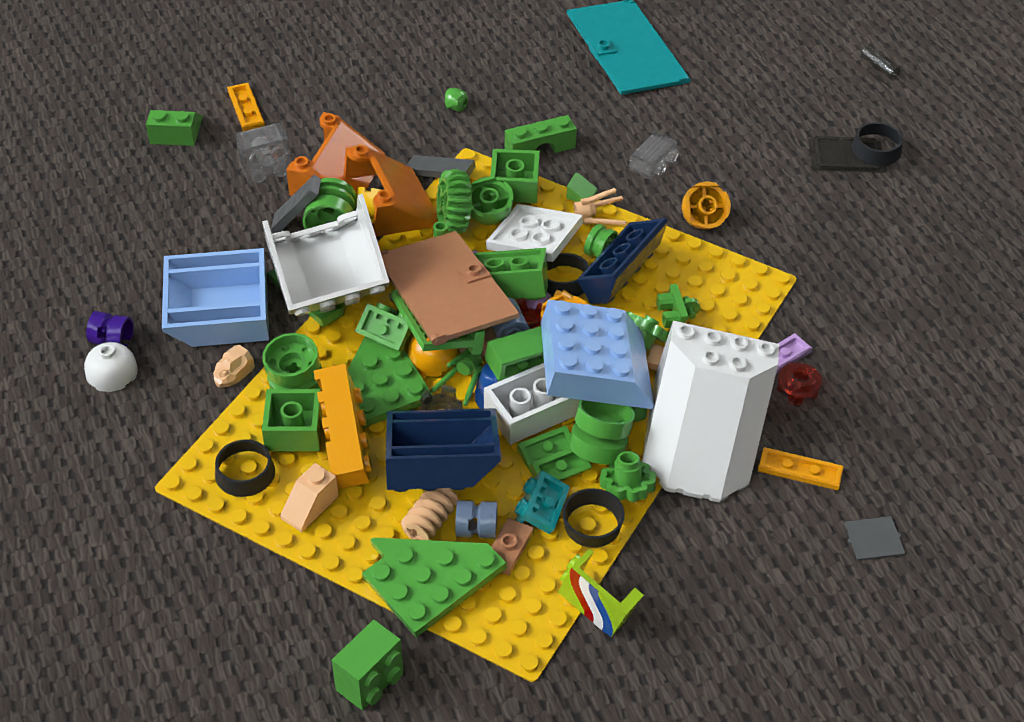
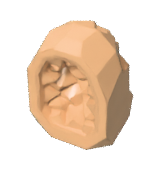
M235 345L223 354V358L216 364L213 373L215 384L218 387H230L237 384L252 372L255 367L254 359L247 349L241 345Z

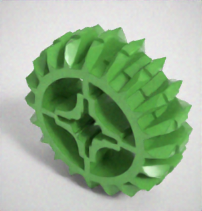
M459 169L445 170L441 174L439 185L437 186L436 211L437 220L448 224V233L456 231L458 234H463L467 230L469 220L471 219L470 214L473 201L470 178L467 172Z

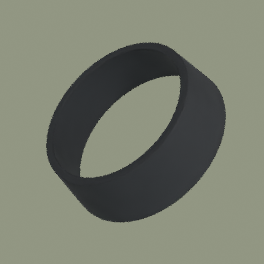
M880 122L867 123L858 129L852 143V151L857 158L868 164L878 166L890 165L898 161L902 155L903 138L901 133L889 124ZM871 134L882 135L893 140L898 146L890 150H875L863 144L860 137Z
M560 253L553 262L547 261V271L557 268V266H570L585 272L589 267L584 258L571 253ZM548 279L547 293L551 294V297L554 296L556 290H565L576 297L584 294L577 280L556 282Z
M237 440L227 444L219 451L215 460L216 483L222 491L233 496L246 497L258 494L271 484L275 476V465L268 449L263 444L254 440ZM239 452H257L268 459L265 469L258 476L248 480L230 479L219 470L224 460Z
M597 488L582 489L573 493L565 501L562 510L565 530L568 536L577 544L590 548L603 547L614 541L620 532L625 515L623 505L616 496L608 491ZM590 504L600 505L614 514L618 526L605 535L588 536L574 530L569 525L568 518L575 509Z

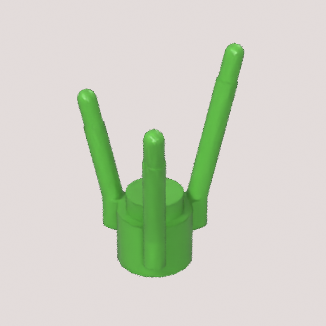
M468 348L447 363L449 368L455 364L457 365L431 388L432 393L436 392L458 371L462 375L473 374L463 401L464 406L468 405L483 368L480 366L482 364L481 355H472Z

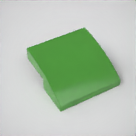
M566 425L518 443L517 450L533 477L544 471L562 481L592 468L589 461L577 456L570 449L569 439L571 434Z

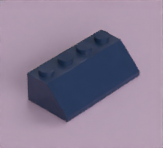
M666 218L630 222L577 279L590 304H607L615 298V294L628 284L631 276L641 269L640 266L653 255L655 249L660 245L668 223Z

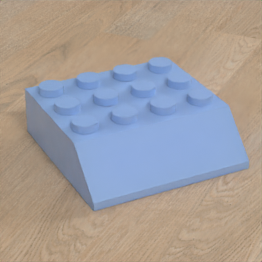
M264 248L164 256L162 331L192 347L268 341L267 268Z
M548 299L541 320L547 396L653 409L654 402L643 333L627 312L616 308Z

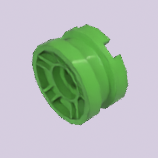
M602 224L595 225L585 241L584 253L590 257L595 256L597 258L618 236V232L612 229L607 230V227Z

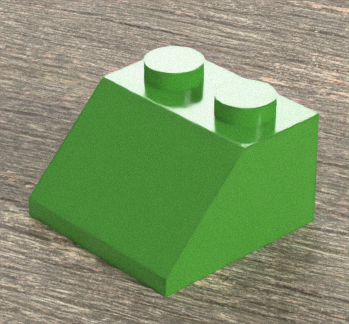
M150 110L146 123L149 143L195 146L203 116L196 112Z

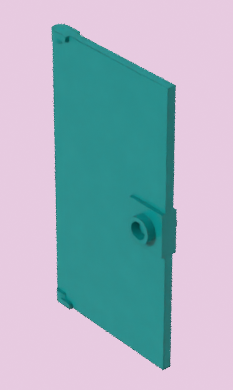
M623 0L567 10V15L620 95L681 85L691 81L634 0Z

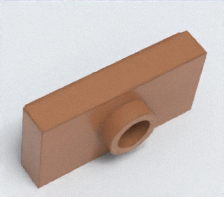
M510 518L507 519L491 546L506 562L507 568L501 573L510 576L534 534L533 527Z

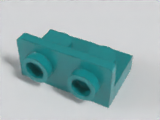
M541 471L534 478L530 477L523 487V492H525L524 498L518 502L514 513L517 514L515 521L520 523L527 521L550 534L555 529L570 486L544 471Z

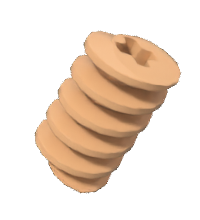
M450 488L424 491L420 499L415 502L414 507L408 511V515L402 519L401 525L406 535L410 539L430 540V538H433L436 535V530L442 527V522L448 519V514L454 511L453 505H457V495Z

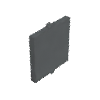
M892 516L844 522L849 536L848 543L852 545L857 561L905 555L900 541L901 533L897 532Z

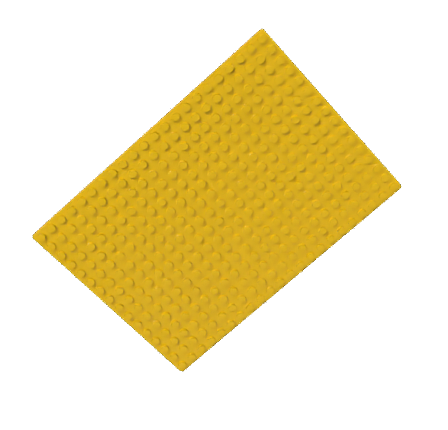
M468 148L462 149L455 157L457 159L475 161L476 167L469 176L471 184L480 178L490 177L491 157ZM539 176L537 203L513 202L512 210L517 204L575 214L574 202L576 201L566 199L567 187ZM436 178L425 190L435 210L437 208V186L439 185L440 178ZM612 204L595 207L596 215L592 216V218L626 221V225L602 224L607 227V230H615L618 234L630 222L650 220ZM471 217L467 230L459 235L472 252L474 250L479 253L494 252L487 250L486 241L502 222L496 225H484ZM583 222L560 253L578 255L584 258L590 266L596 260V257L586 255L584 253V245L588 234L597 224L584 225ZM666 226L661 243L655 249L653 255L640 266L641 269L631 276L628 284L615 294V298L607 304H590L585 293L578 297L592 306L616 308L626 312L630 311L643 318L647 315L659 321L658 326L664 329L662 312L671 310L658 311L656 305L657 294L667 293L671 284H677L682 299L685 296H689V298L697 299L700 304V310L694 319H689L688 317V320L685 322L686 324L759 339L792 289L797 278L779 269ZM433 227L384 235L378 241L380 251H390L433 238ZM557 266V268L547 271L548 279L556 282L574 281L584 273L582 270L570 266ZM389 280V286L385 287L384 292L375 295L369 294L359 298L360 302L346 306L343 316L324 327L310 316L295 333L306 335L314 341L318 348L322 369L340 364H346L348 369L365 337L355 332L367 303L376 306L379 302L398 310L395 303L390 301L389 295L392 290H395V287ZM519 305L530 329L541 326L540 313L542 309L535 315ZM665 328L666 331L670 332L671 328ZM412 332L410 333L409 338L404 347V350L406 351L407 355L410 340L414 336ZM655 340L654 344L665 347V343ZM647 350L646 352L647 359L650 354L649 350ZM484 357L482 358L481 367L487 363ZM263 367L157 483L155 491L393 612L362 576V572L383 558L371 545L370 540L373 537L410 539L402 528V519L408 515V511L414 507L415 502L420 499L425 490L409 489L405 492L387 490V419L363 428V432L367 433L369 448L365 449L366 455L370 456L373 471L369 472L370 483L339 489V497L303 532L283 521L280 515L296 480L314 463L330 472L325 442L331 440L326 439L323 425L321 429L320 451H269L275 465V476L271 484L260 493L252 496L238 497L225 493L217 485L215 480V460L219 451L224 446L244 439L254 440L264 445L262 424L266 391L270 387L265 368ZM450 369L442 372V376L438 377L425 376L422 374L420 375L423 378L426 385L428 386L429 390L431 391V388L435 386L436 383L440 381L450 371ZM648 369L652 389L656 370ZM458 371L441 388L432 393L433 402L410 411L480 409L475 402L476 385L468 405H463L473 374L462 375ZM647 409V417L644 420L633 423L626 451L638 454L641 461L649 409ZM575 417L511 445L498 429L501 461L474 487L453 490L458 500L474 501L475 505H479L481 501L497 502L496 538L508 518L516 519L517 514L514 513L518 502L524 498L525 492H523V487L530 477L534 478L517 450L518 443L565 425L571 434L573 425L576 423ZM239 452L224 460L219 470L230 479L248 480L258 476L265 469L268 459L257 452ZM589 461L592 467L590 470L562 480L561 482L570 486L565 501L573 493L582 489H602L600 487L601 470L609 468V464H598ZM656 476L655 491L647 493V498L631 502L626 498L620 501L625 514L623 524L617 538L603 547L590 548L574 542L565 530L562 510L555 529L550 534L524 521L523 524L534 528V534L510 576L504 573L498 574L427 630L529 682H536L581 614L578 609L558 593L563 583L560 578L568 569L567 565L575 555L579 554L582 557L588 549L592 550L594 553L583 571L600 584L662 489V486L659 484L660 479ZM590 504L575 509L568 518V523L574 530L588 536L605 535L618 526L614 514L600 505ZM453 505L454 511L448 514V519L442 522V527L436 530V535L433 538H430V540L488 543L490 546L495 541V539L480 538L478 534H474L472 538L456 537L457 505Z

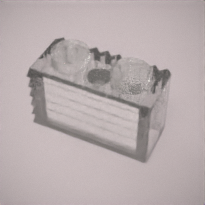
M655 131L630 156L629 170L650 180H653L657 175L661 176L669 163H674L678 157L677 140H673Z

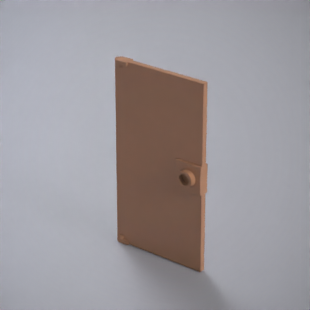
M456 231L390 251H380L389 280L434 346L447 343V340L520 317L517 309L491 277L489 271L477 259Z

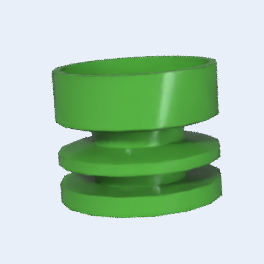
M337 178L321 179L318 196L304 209L303 227L309 229L337 221L339 216L356 211L357 193L354 188L346 181Z
M289 333L274 338L266 345L263 351V365L270 389H320L314 377V370L322 369L318 348L311 338L303 334Z

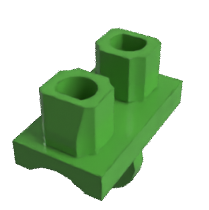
M671 284L669 292L657 294L656 305L658 311L671 310L662 312L664 329L671 328L673 321L685 323L688 317L689 319H694L700 310V304L697 299L689 298V296H685L682 299L677 284Z

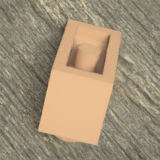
M314 463L296 480L280 518L300 532H303L339 497L336 476Z

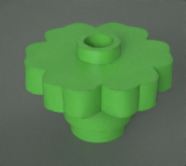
M627 311V314L643 333L646 352L651 350L655 340L666 344L669 332L658 326L659 321L647 315L643 318Z
M625 451L620 453L614 464H609V468L601 470L600 487L616 496L619 501L626 498L631 502L647 498V493L655 491L656 473L650 471V465L643 463L639 455L634 452Z

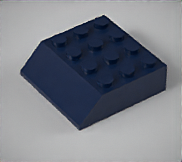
M496 408L387 411V490L405 492L409 489L434 491L438 488L463 490L468 487H474L501 461Z

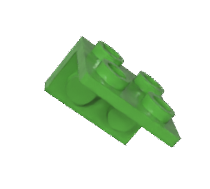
M378 302L376 306L367 303L355 332L402 352L411 330L400 311Z

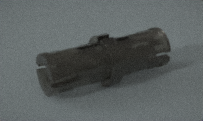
M871 46L865 47L861 52L863 59L889 79H893V77H897L900 74V69L888 61V57L879 54Z

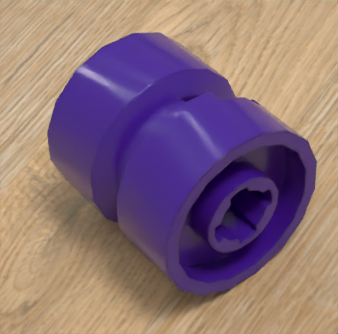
M94 311L87 323V340L89 343L98 345L107 342H117L127 347L128 344L121 343V339L131 340L134 331L133 319L127 316H112L110 313Z

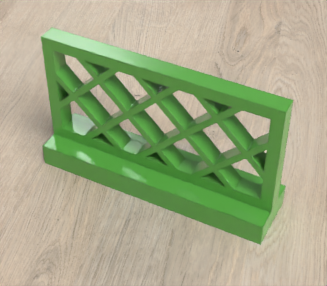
M392 290V300L423 351L468 348L472 355L482 354L485 337L484 329L460 336L459 338L461 339L453 338L447 340V343L434 346L431 341L426 340L428 336L422 327L419 326L418 321L410 312V309L397 290Z

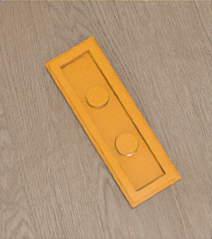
M249 83L227 87L243 132L265 127Z
M764 447L758 472L839 490L844 466Z

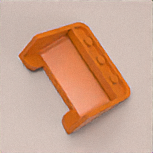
M323 112L319 119L320 126L324 132V142L312 161L308 160L307 157L299 156L286 169L290 196L299 190L313 175L321 179L337 178L346 181L354 188L356 193L358 187H365V190H367L375 175L345 179L344 177L346 147L364 145L385 155L380 148L339 116Z
M364 145L346 147L345 179L378 175L385 189L378 191L377 195L373 198V206L375 208L373 229L376 237L431 228L434 223L438 222L437 212L410 166Z

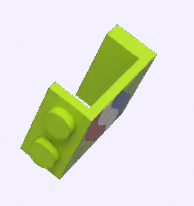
M588 549L582 557L577 554L567 565L568 569L560 578L563 583L558 593L598 628L612 637L630 617L644 595L634 588L621 603L583 571L594 553Z

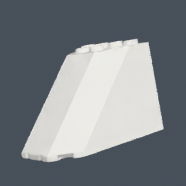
M363 194L358 195L356 211L339 216L337 221L291 234L290 231L271 234L268 221H262L268 249L289 314L302 316L319 309L321 313L334 310L337 304L344 302L345 306L360 302L359 298L369 294L382 293L385 291V287L389 286L388 275Z
M673 321L652 383L654 407L649 409L642 457V462L650 465V471L656 473V476L660 479L659 484L665 491L678 492L683 495L700 499L705 498L720 503L733 492L742 490L749 485L778 367L780 344Z

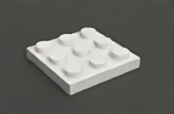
M517 204L509 216L503 220L487 239V250L507 251L546 248L547 261L553 262L583 224V215Z

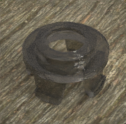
M443 384L440 394L432 396L430 390L426 389L420 398V402H422L420 410L463 409V404L456 397V389Z

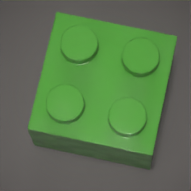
M493 149L490 177H495L496 181L502 183L505 181L509 184L513 192V202L537 203L540 151Z
M267 389L262 436L264 446L268 451H320L321 418L323 413L321 404L318 401L317 392H320L321 389Z
M373 619L332 659L336 691L362 711L369 704H376L381 698L383 690L389 684H396L403 674L401 639Z

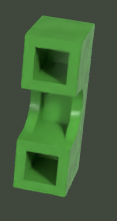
M569 115L507 129L505 130V149L536 150L538 146L544 143H549L555 153L576 148L577 128Z

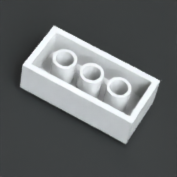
M544 363L484 388V409L496 408L498 429L510 445L575 417L580 401L578 399L547 396Z

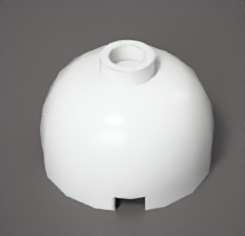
M117 342L102 343L94 347L88 353L84 363L87 382L99 391L112 392L121 390L126 387L125 385L131 381L133 382L138 372L133 353L126 346Z

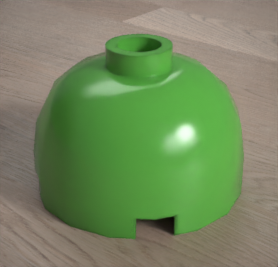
M495 177L480 178L471 184L473 201L471 217L484 225H496L503 222L509 216L513 207V192L509 184L505 181L503 183L496 181Z

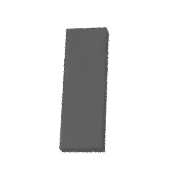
M413 155L407 163L414 170L416 176L440 178L445 170L459 169L467 172L468 176H470L476 167L474 160Z
M313 175L274 213L271 225L272 231H282L318 196L321 178Z

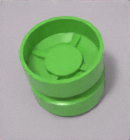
M580 400L575 416L576 423L573 425L569 439L570 449L577 456L587 461L598 464H614L617 456L626 451L628 436L631 433L635 418L633 409L630 406Z

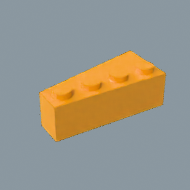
M346 364L314 370L315 380L321 389L320 392H317L324 415V418H321L326 439L331 440L325 442L330 473L336 476L337 488L339 490L370 483L369 472L373 471L371 458L369 455H366L365 450L369 448L367 433L363 432L362 426L366 425V418L363 409L360 410L359 406L360 403H363L360 387H355Z

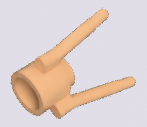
M615 188L589 198L581 199L579 202H574V213L583 215L584 225L591 223L608 225L627 224L623 220L592 218V216L596 215L595 207L623 200V197L619 196L593 202L617 191Z

